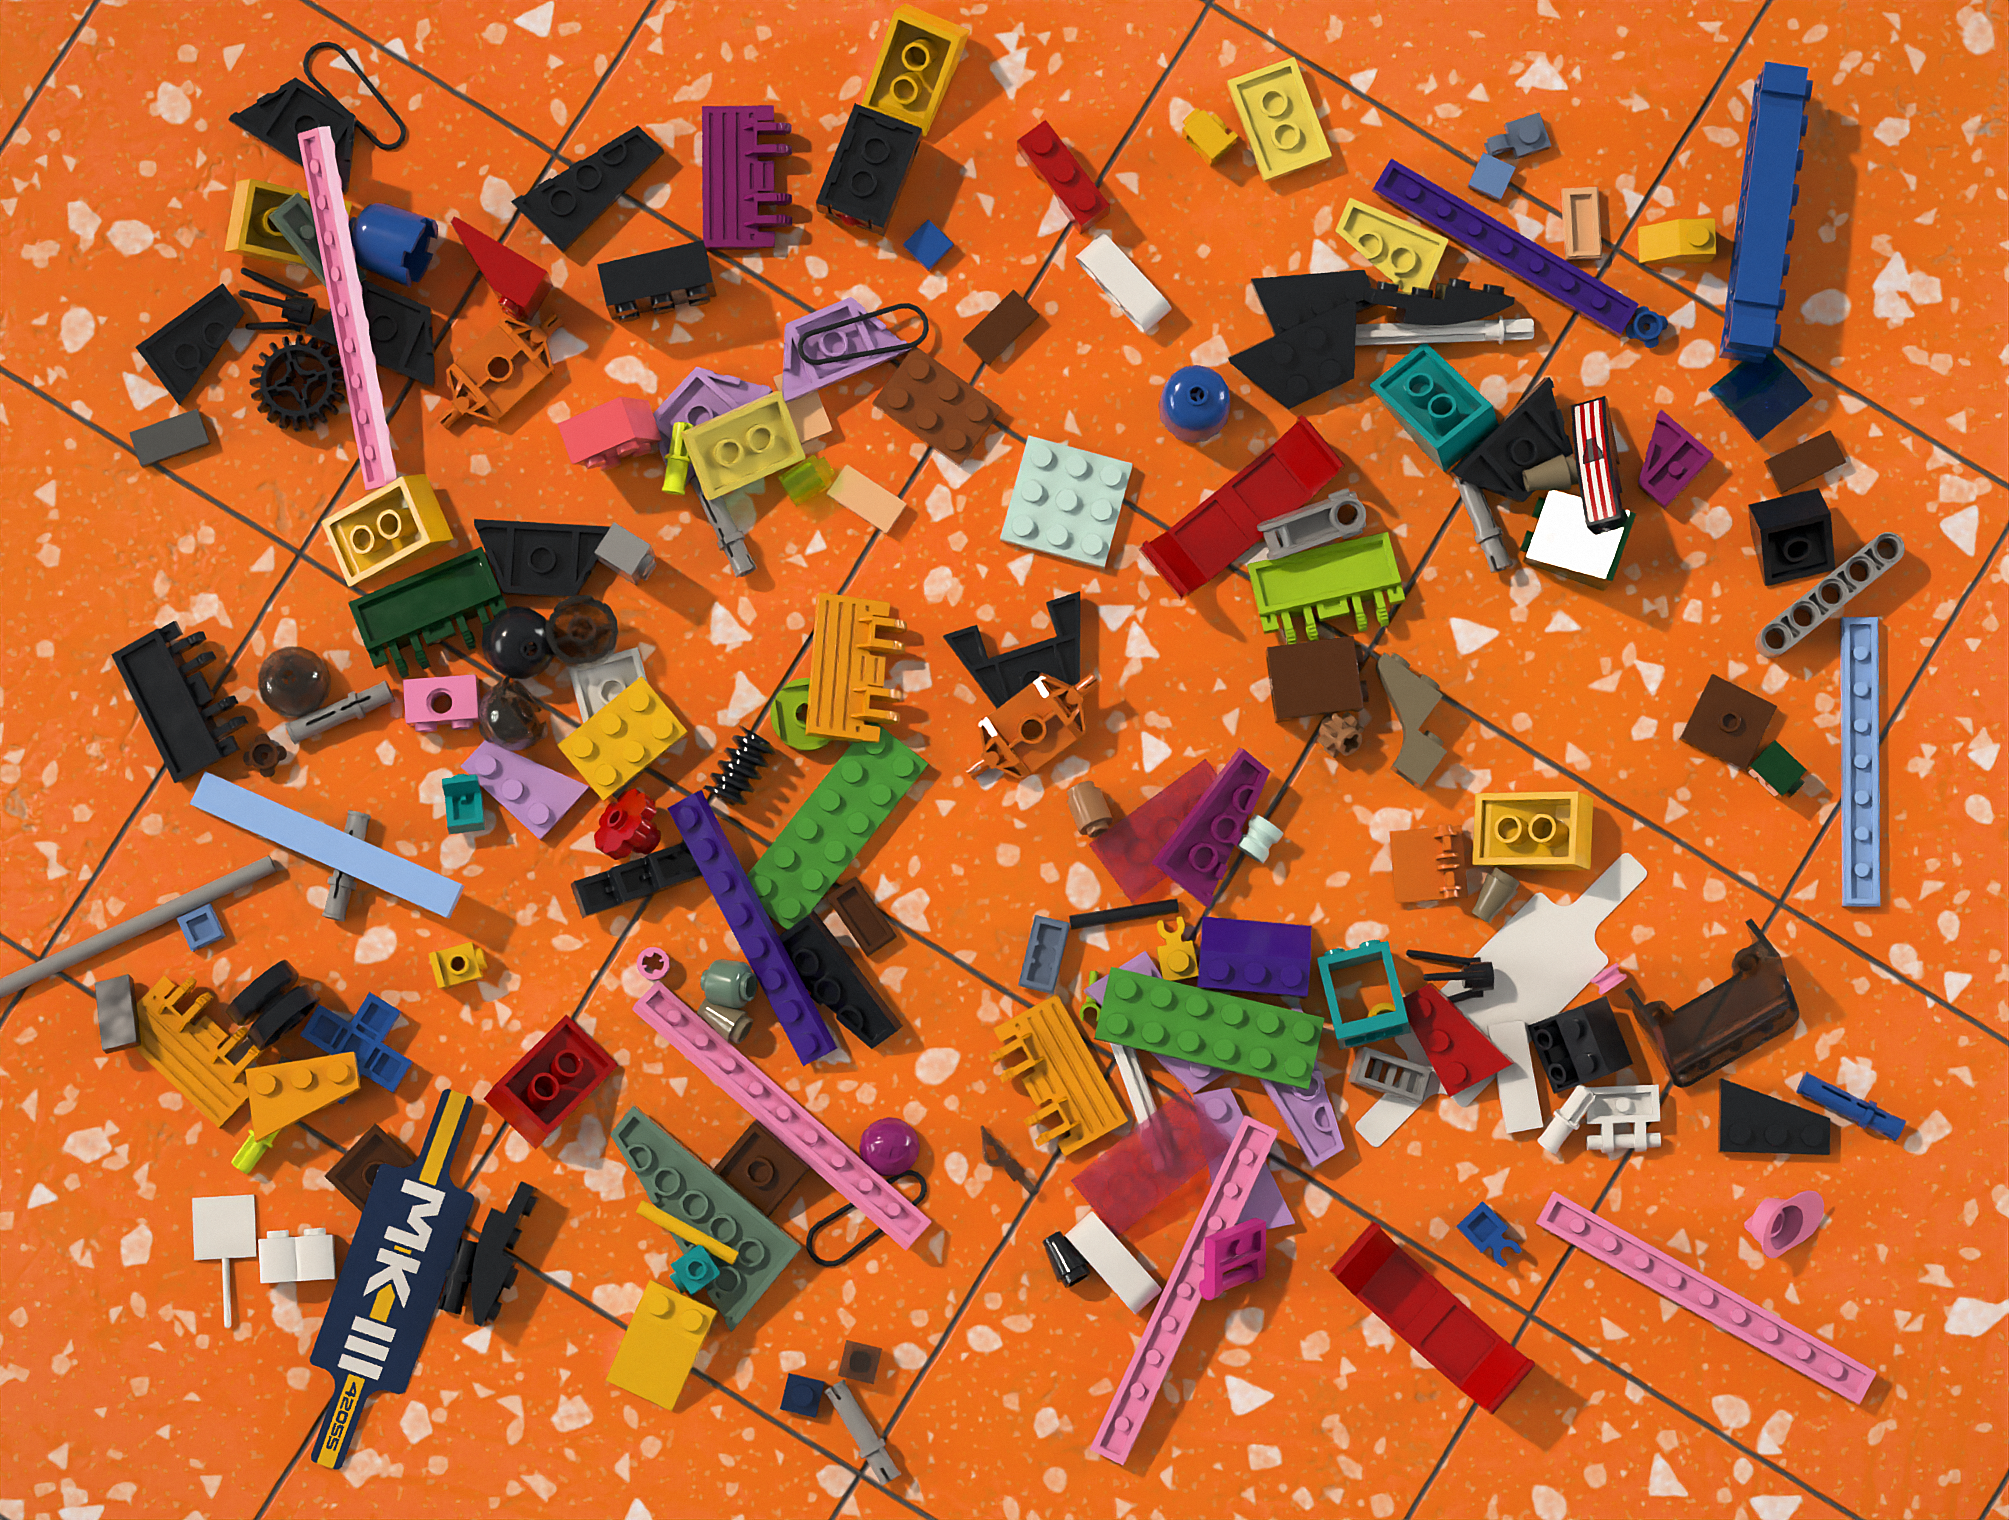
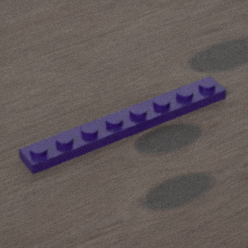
M1392 158L1373 187L1372 192L1618 337L1622 334L1639 305L1632 299Z
M702 790L668 807V811L753 972L756 974L802 1065L805 1066L837 1049L832 1036Z

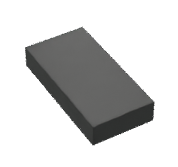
M198 409L129 432L142 468L211 444Z

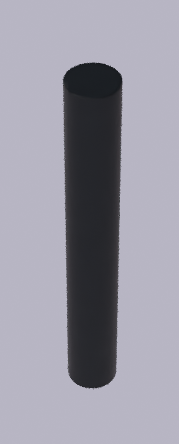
M1177 898L1070 915L1069 919L1071 930L1179 913Z

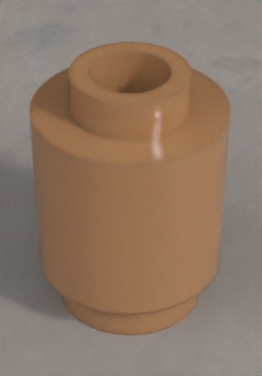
M1085 781L1071 787L1067 791L1069 797L1067 804L1081 835L1088 834L1090 838L1106 833L1109 830L1108 826L1113 822V818L1101 789L1095 787L1093 781Z

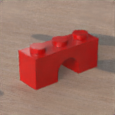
M1046 120L1017 140L1018 153L1037 178L1041 177L1056 196L1059 207L1080 235L1109 214L1110 204Z

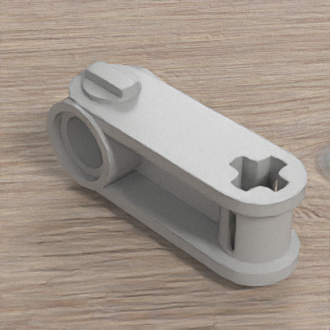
M1345 488L1328 494L1329 498L1258 524L1257 529L1263 532L1269 550L1267 553L1268 560L1282 558L1341 536L1343 539H1347L1363 533L1362 528L1367 526L1365 522L1366 510L1358 500L1356 492H1350L1349 488ZM1345 504L1352 505L1354 508L1353 518L1347 523H1340L1337 518L1339 508ZM1275 531L1277 532V535H1278L1280 544H1279V542H1278V539H1277V536H1276Z

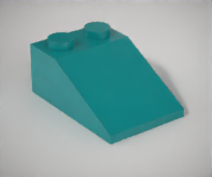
M1427 343L1420 344L1370 384L1371 390L1418 447L1444 472L1468 454L1498 424L1492 404Z

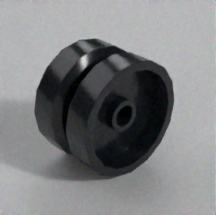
M286 959L278 962L256 978L231 1002L225 1011L238 1026H245L255 1021L251 1025L247 1037L260 1051L268 1048L292 1031L315 1008L321 999L309 984H302L293 988L298 980L299 973Z

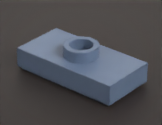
M1035 915L1018 983L1019 987L1054 994L1070 923Z

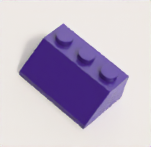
M1202 917L1197 977L1198 988L1211 991L1302 999L1308 996L1311 926Z

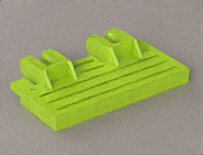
M1388 532L1297 552L1274 560L1267 559L1247 564L1264 634L1279 631L1276 616L1280 615L1287 645L1296 644L1297 635L1293 629L1291 618L1299 616L1304 618L1306 635L1310 642L1319 641L1311 608L1316 607L1320 621L1350 615L1347 600L1350 599L1357 628L1361 632L1366 631L1368 625L1361 602L1374 601L1376 617L1381 627L1389 625L1382 592H1387L1390 605L1405 602L1401 578Z

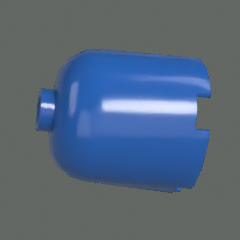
M384 203L368 205L357 217L351 218L348 226L352 246L356 253L355 262L357 265L407 287L412 286V281L420 282L433 257V253L427 252L430 238L437 239L438 224L434 219Z
M1201 365L1183 367L1173 373L1163 387L1158 404L1160 420L1178 440L1189 443L1208 441L1211 437L1218 434L1227 423L1230 412L1229 387L1222 376L1211 368ZM1193 390H1198L1196 393H1191ZM1201 392H1202L1203 395H1204V397H1203L1202 400H1201V398L1199 397V395L1201 394Z

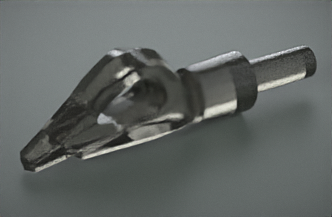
M981 1125L982 1154L985 1163L991 1167H1003L1014 1182L1018 1180L1026 1191L1034 1197L1039 1190L1025 1176L1026 1170L987 1132L984 1125ZM987 1145L994 1147L998 1156L997 1159H990Z

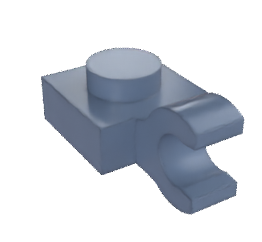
M1540 112L1507 122L1504 125L1506 134L1490 137L1487 139V143H1484L1488 155L1493 157L1512 150L1515 159L1526 157L1551 147Z

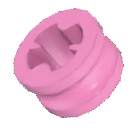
M649 947L639 954L637 969L646 979L660 980L669 972L670 959L662 949ZM655 954H659L662 957L659 961L661 963L664 962L662 970L655 969L652 974L647 973L645 969L648 966L643 965L645 958H653Z
M1617 962L1590 980L1592 984L1599 986L1598 993L1600 996L1627 978L1625 973L1621 974L1618 971L1620 965Z

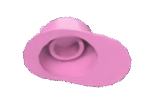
M1810 1190L1798 1193L1788 1200L1767 1198L1760 1203L1754 1215L1745 1221V1229L1761 1244L1763 1253L1768 1258H1777L1813 1234L1823 1217V1198L1816 1191Z

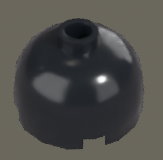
M521 606L502 609L495 614L496 617L491 621L490 625H486L483 631L481 644L484 657L489 665L502 675L514 679H529L538 676L547 669L555 656L557 640L554 629L546 618L528 607Z

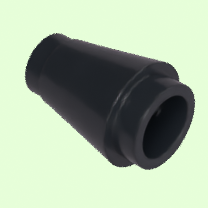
M1061 1231L1055 1232L1043 1240L1042 1243L1057 1282H1062L1065 1288L1074 1286L1090 1274L1087 1268L1089 1262L1063 1236Z

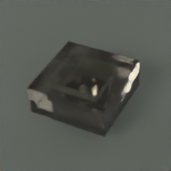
M846 1340L838 1376L874 1384L882 1348Z

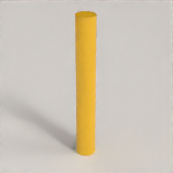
M644 1200L641 1201L636 1210L637 1214L696 1246L702 1245L705 1251L731 1265L734 1264L739 1255L738 1251Z

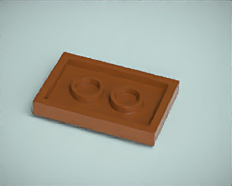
M917 346L911 349L872 402L873 406L959 468L1002 411V407Z

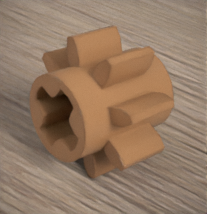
M1347 711L1343 714L1342 718L1333 713L1322 721L1319 727L1321 736L1317 741L1324 746V750L1333 758H1336L1340 752L1345 756H1349L1355 753L1361 746L1362 735L1360 733L1364 731V728Z

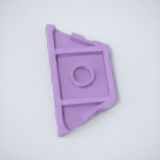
M852 297L786 323L784 327L782 395L785 403L787 404L910 352L911 348L822 365L806 363L798 353V342L804 333L867 314L865 307ZM875 316L810 336L804 341L803 351L810 359L819 360L906 344L907 342L905 340L901 341L886 329V325Z
M696 366L653 413L662 441L657 444L666 468L668 461L664 457L669 455L675 422H686L694 426L773 393L772 389L766 385L760 386L742 381L737 377L720 375L711 370ZM689 464L686 486L697 475L693 464Z

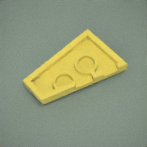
M1350 197L1335 230L1393 283L1399 284V288L1403 292L1411 293L1412 287L1428 289L1449 241L1445 237Z

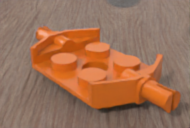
M555 313L539 327L537 324L533 327L504 317L446 370L453 395V400L451 401L453 405L438 417L437 420L447 430L462 415L465 416L466 414L497 425L499 423L498 420L549 373H555L547 341L557 329L564 325V322ZM501 359L508 362L509 372L506 376L495 378L490 375L489 368L494 361Z
M1043 672L1039 674V677L986 718L979 720L983 753H981L977 760L965 767L966 772L975 780L987 769L997 768L1018 779L1024 780L1086 733L1082 701H1084L1085 695L1101 685L1099 680L1095 679V675L1091 672L1076 685H1069ZM1034 719L1040 722L1043 727L1042 733L1036 738L1025 736L1022 732V725L1025 721Z

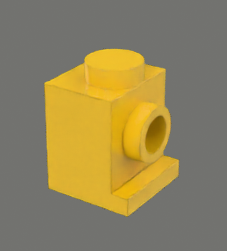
M1196 108L1182 122L1185 126L1182 128L1181 136L1209 167L1237 144L1238 135L1234 131L1227 135L1225 133L1228 130L1227 126L1214 113L1210 116L1204 109L1201 111L1199 108Z
M473 942L428 953L436 983L440 990H446L484 978L482 970L487 968L485 955L482 947L476 949ZM458 957L463 958L465 967L460 971H455L452 967L453 960Z

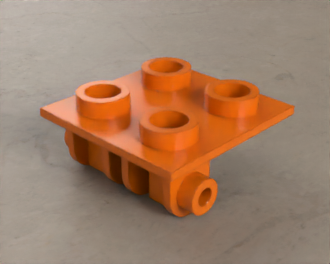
M1452 824L1433 828L1389 831L1396 903L1468 898L1462 825L1452 826Z

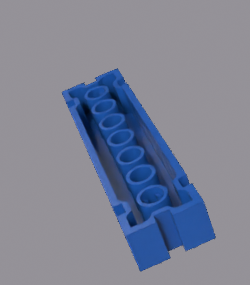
M1765 62L1761 73L1758 74L1754 82L1751 105L1752 113L1748 128L1719 358L1762 364L1766 354H1772L1774 346L1779 344L1781 324H1776V319L1779 311L1783 310L1786 289H1780V285L1782 284L1783 276L1788 274L1790 254H1785L1788 241L1792 240L1795 220L1789 219V215L1791 214L1792 206L1797 204L1799 184H1794L1797 171L1801 170L1804 150L1798 149V146L1800 145L1801 136L1806 134L1808 115L1803 114L1806 102L1810 101L1813 81L1807 80V67Z

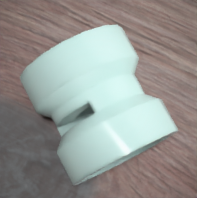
M1254 813L1248 822L1247 834H1242L1236 847L1249 857L1263 864L1269 856L1268 849L1272 844L1278 843L1284 833L1272 823Z

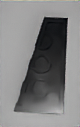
M637 125L599 148L596 153L584 160L577 161L569 166V169L552 179H547L537 185V188L524 196L517 197L511 203L552 244L564 253L664 154V151Z

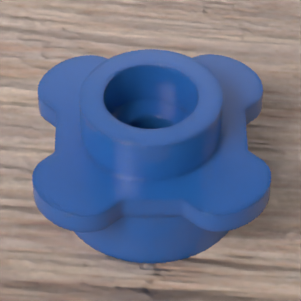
M1646 306L1638 307L1635 311L1636 317L1633 323L1626 327V335L1630 339L1636 338L1644 342L1647 348H1654L1659 343L1658 336L1661 331L1667 328L1668 321L1665 316H1659L1657 313L1649 311ZM1645 324H1648L1650 326V329L1645 330L1643 326Z

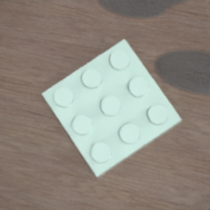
M1028 435L1000 541L1104 569L1133 463Z

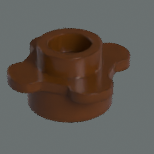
M260 734L255 738V743L251 746L250 750L244 753L243 760L246 765H253L259 769L263 777H271L275 774V767L279 761L287 757V751L283 746L273 744L268 735ZM264 752L268 753L267 759L262 758Z

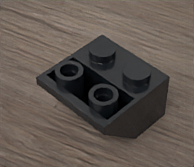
M1607 996L1527 1026L1554 1094L1609 1075L1633 1064Z

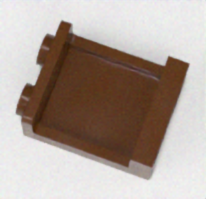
M1354 636L1267 647L1265 654L1275 723L1290 721L1292 718L1354 710V712H1360L1364 708L1363 702H1369L1366 680L1360 681L1358 667L1364 666L1361 644L1355 645Z

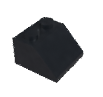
M1819 488L1748 505L1751 536L1765 586L1835 570L1831 512Z

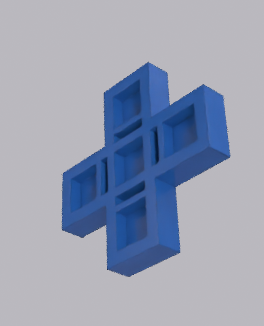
M371 992L365 998L351 1023L319 1004L300 1036L331 1055L354 1051L357 1058L359 1079H361L362 1075H365L395 1093L413 1064V1061L383 1043L402 1011ZM349 1096L337 1102L344 1105L348 1100Z

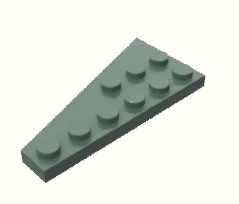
M634 1105L610 1135L628 1165L635 1172L647 1191L646 1194L652 1204L739 1252L733 1265L707 1252L719 1269L720 1275L705 1285V1288L732 1332L803 1246ZM670 1232L684 1255L696 1247V1245Z

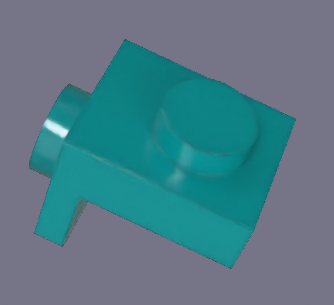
M458 774L451 778L442 779L449 835L485 830L483 793L478 775Z
M702 1245L696 1246L670 1264L675 1272L669 1276L681 1294L688 1290L693 1296L720 1275L719 1269Z

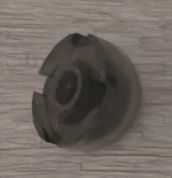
M588 595L571 596L559 602L545 626L547 642L554 656L567 667L578 670L594 669L605 663L614 653L619 638L617 618L610 606Z
M286 646L273 651L263 661L258 672V690L262 701L274 713L288 719H299L320 709V706L325 702L326 697L328 698L331 691V676L326 663L315 652L301 646Z
M505 677L491 687L479 703V719L481 722L479 724V731L489 743L494 742L500 748L508 751H522L545 739L548 735V727L546 721L540 724L534 713L540 712L541 709L532 694L519 681L516 680L513 683H509L510 677Z

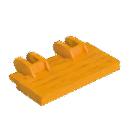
M821 592L817 595L805 736L856 743L861 741L879 743L880 727L865 725V722L890 725L900 722L899 713L869 708L870 700L896 703L901 701L902 692L898 690L883 688L886 657L870 655V652L891 655L905 653L904 643L875 638V630L891 633H905L907 631L906 621L889 618L890 602Z
M164 975L136 1004L141 1046L134 1048L210 1121L221 1129L249 1099L246 1074L244 1072L264 1050L260 1051L253 1045L248 1050V1053L235 1064L228 1056L238 1045L245 1041L249 1030L242 1026L219 1049L218 1047L229 1036L206 1014L196 1025L192 1023L211 1003L213 996L209 992L200 995L183 1015L176 1006L195 988L197 981L192 976L187 978L166 999L176 985Z
M1058 994L1051 996L993 1029L1000 1042L1014 1035L1017 1039L988 1055L991 1063L999 1062L1020 1047L1023 1048L1028 1057L1027 1060L1015 1067L1012 1066L1004 1070L999 1075L1002 1083L1033 1067L1035 1072L1021 1079L1036 1107L1049 1099L1053 1102L1025 1118L1023 1121L1026 1126H1034L1041 1122L1043 1118L1058 1111L1064 1122L1051 1131L1047 1130L1038 1135V1138L1035 1139L1038 1147L1069 1131L1071 1135L1057 1143L1065 1157L1128 1122Z

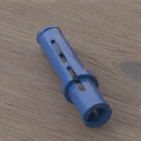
M1807 1071L1796 1090V1093L1802 1094L1858 1122L1857 1126L1863 1129L1868 1127L1891 1138L1895 1142L1906 1123V1120L1878 1108L1876 1102L1871 1100L1866 1102L1811 1075Z

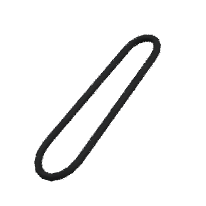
M321 42L312 46L305 54L303 61L304 72L308 79L327 98L345 108L312 76L308 64L310 56L319 48L330 47L337 50L400 127L401 134L397 142L387 145L381 143L358 120L356 126L381 149L391 150L399 147L405 140V125L346 51L339 45L331 42Z
M910 303L893 305L804 333L798 342V353L806 363L822 365L913 348L921 344L926 338L929 331L928 319L918 306ZM908 308L914 310L923 320L924 329L922 335L911 343L819 360L810 359L803 351L804 341L810 336L898 309Z
M907 1170L886 1180V1182L892 1184L904 1176L916 1177L921 1184V1192L911 1202L914 1206L924 1199L927 1192L924 1178L913 1170ZM850 1202L816 1223L810 1229L806 1238V1248L810 1257L816 1263L823 1266H837L854 1255L882 1233L883 1230L878 1228L835 1261L820 1259L812 1249L814 1233L823 1225L853 1208L854 1205Z

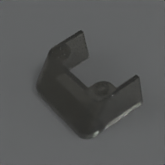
M1752 918L1745 921L1753 944L1741 949L1735 955L1731 964L1734 976L1678 1009L1672 1011L1665 1001H1654L1644 1005L1632 988L1625 990L1638 1026L1666 1074L1677 1087L1684 1088L1693 1085L1790 1029L1799 1018V1008L1780 954Z

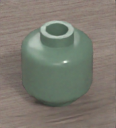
M718 959L709 966L708 970L703 972L700 985L709 1003L737 1009L744 1007L748 1001L754 998L758 982L756 974L752 972L751 967L747 963Z

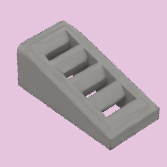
M1359 1047L1348 1082L1422 1104L1433 1069L1368 1047ZM1369 1059H1372L1374 1061L1369 1078H1366L1364 1076ZM1386 1063L1388 1067L1384 1081L1381 1083L1378 1082L1382 1065ZM1399 1067L1403 1070L1398 1087L1396 1088L1392 1085L1397 1068ZM1411 1072H1415L1417 1076L1411 1093L1406 1091Z

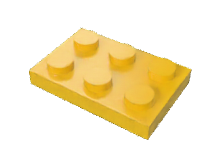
M641 676L557 746L605 802L687 735L688 731Z

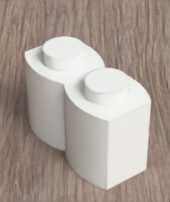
M326 1228L303 1229L304 1236L289 1237V1230L267 1231V1239H258L260 1283L337 1279L335 1235H326Z

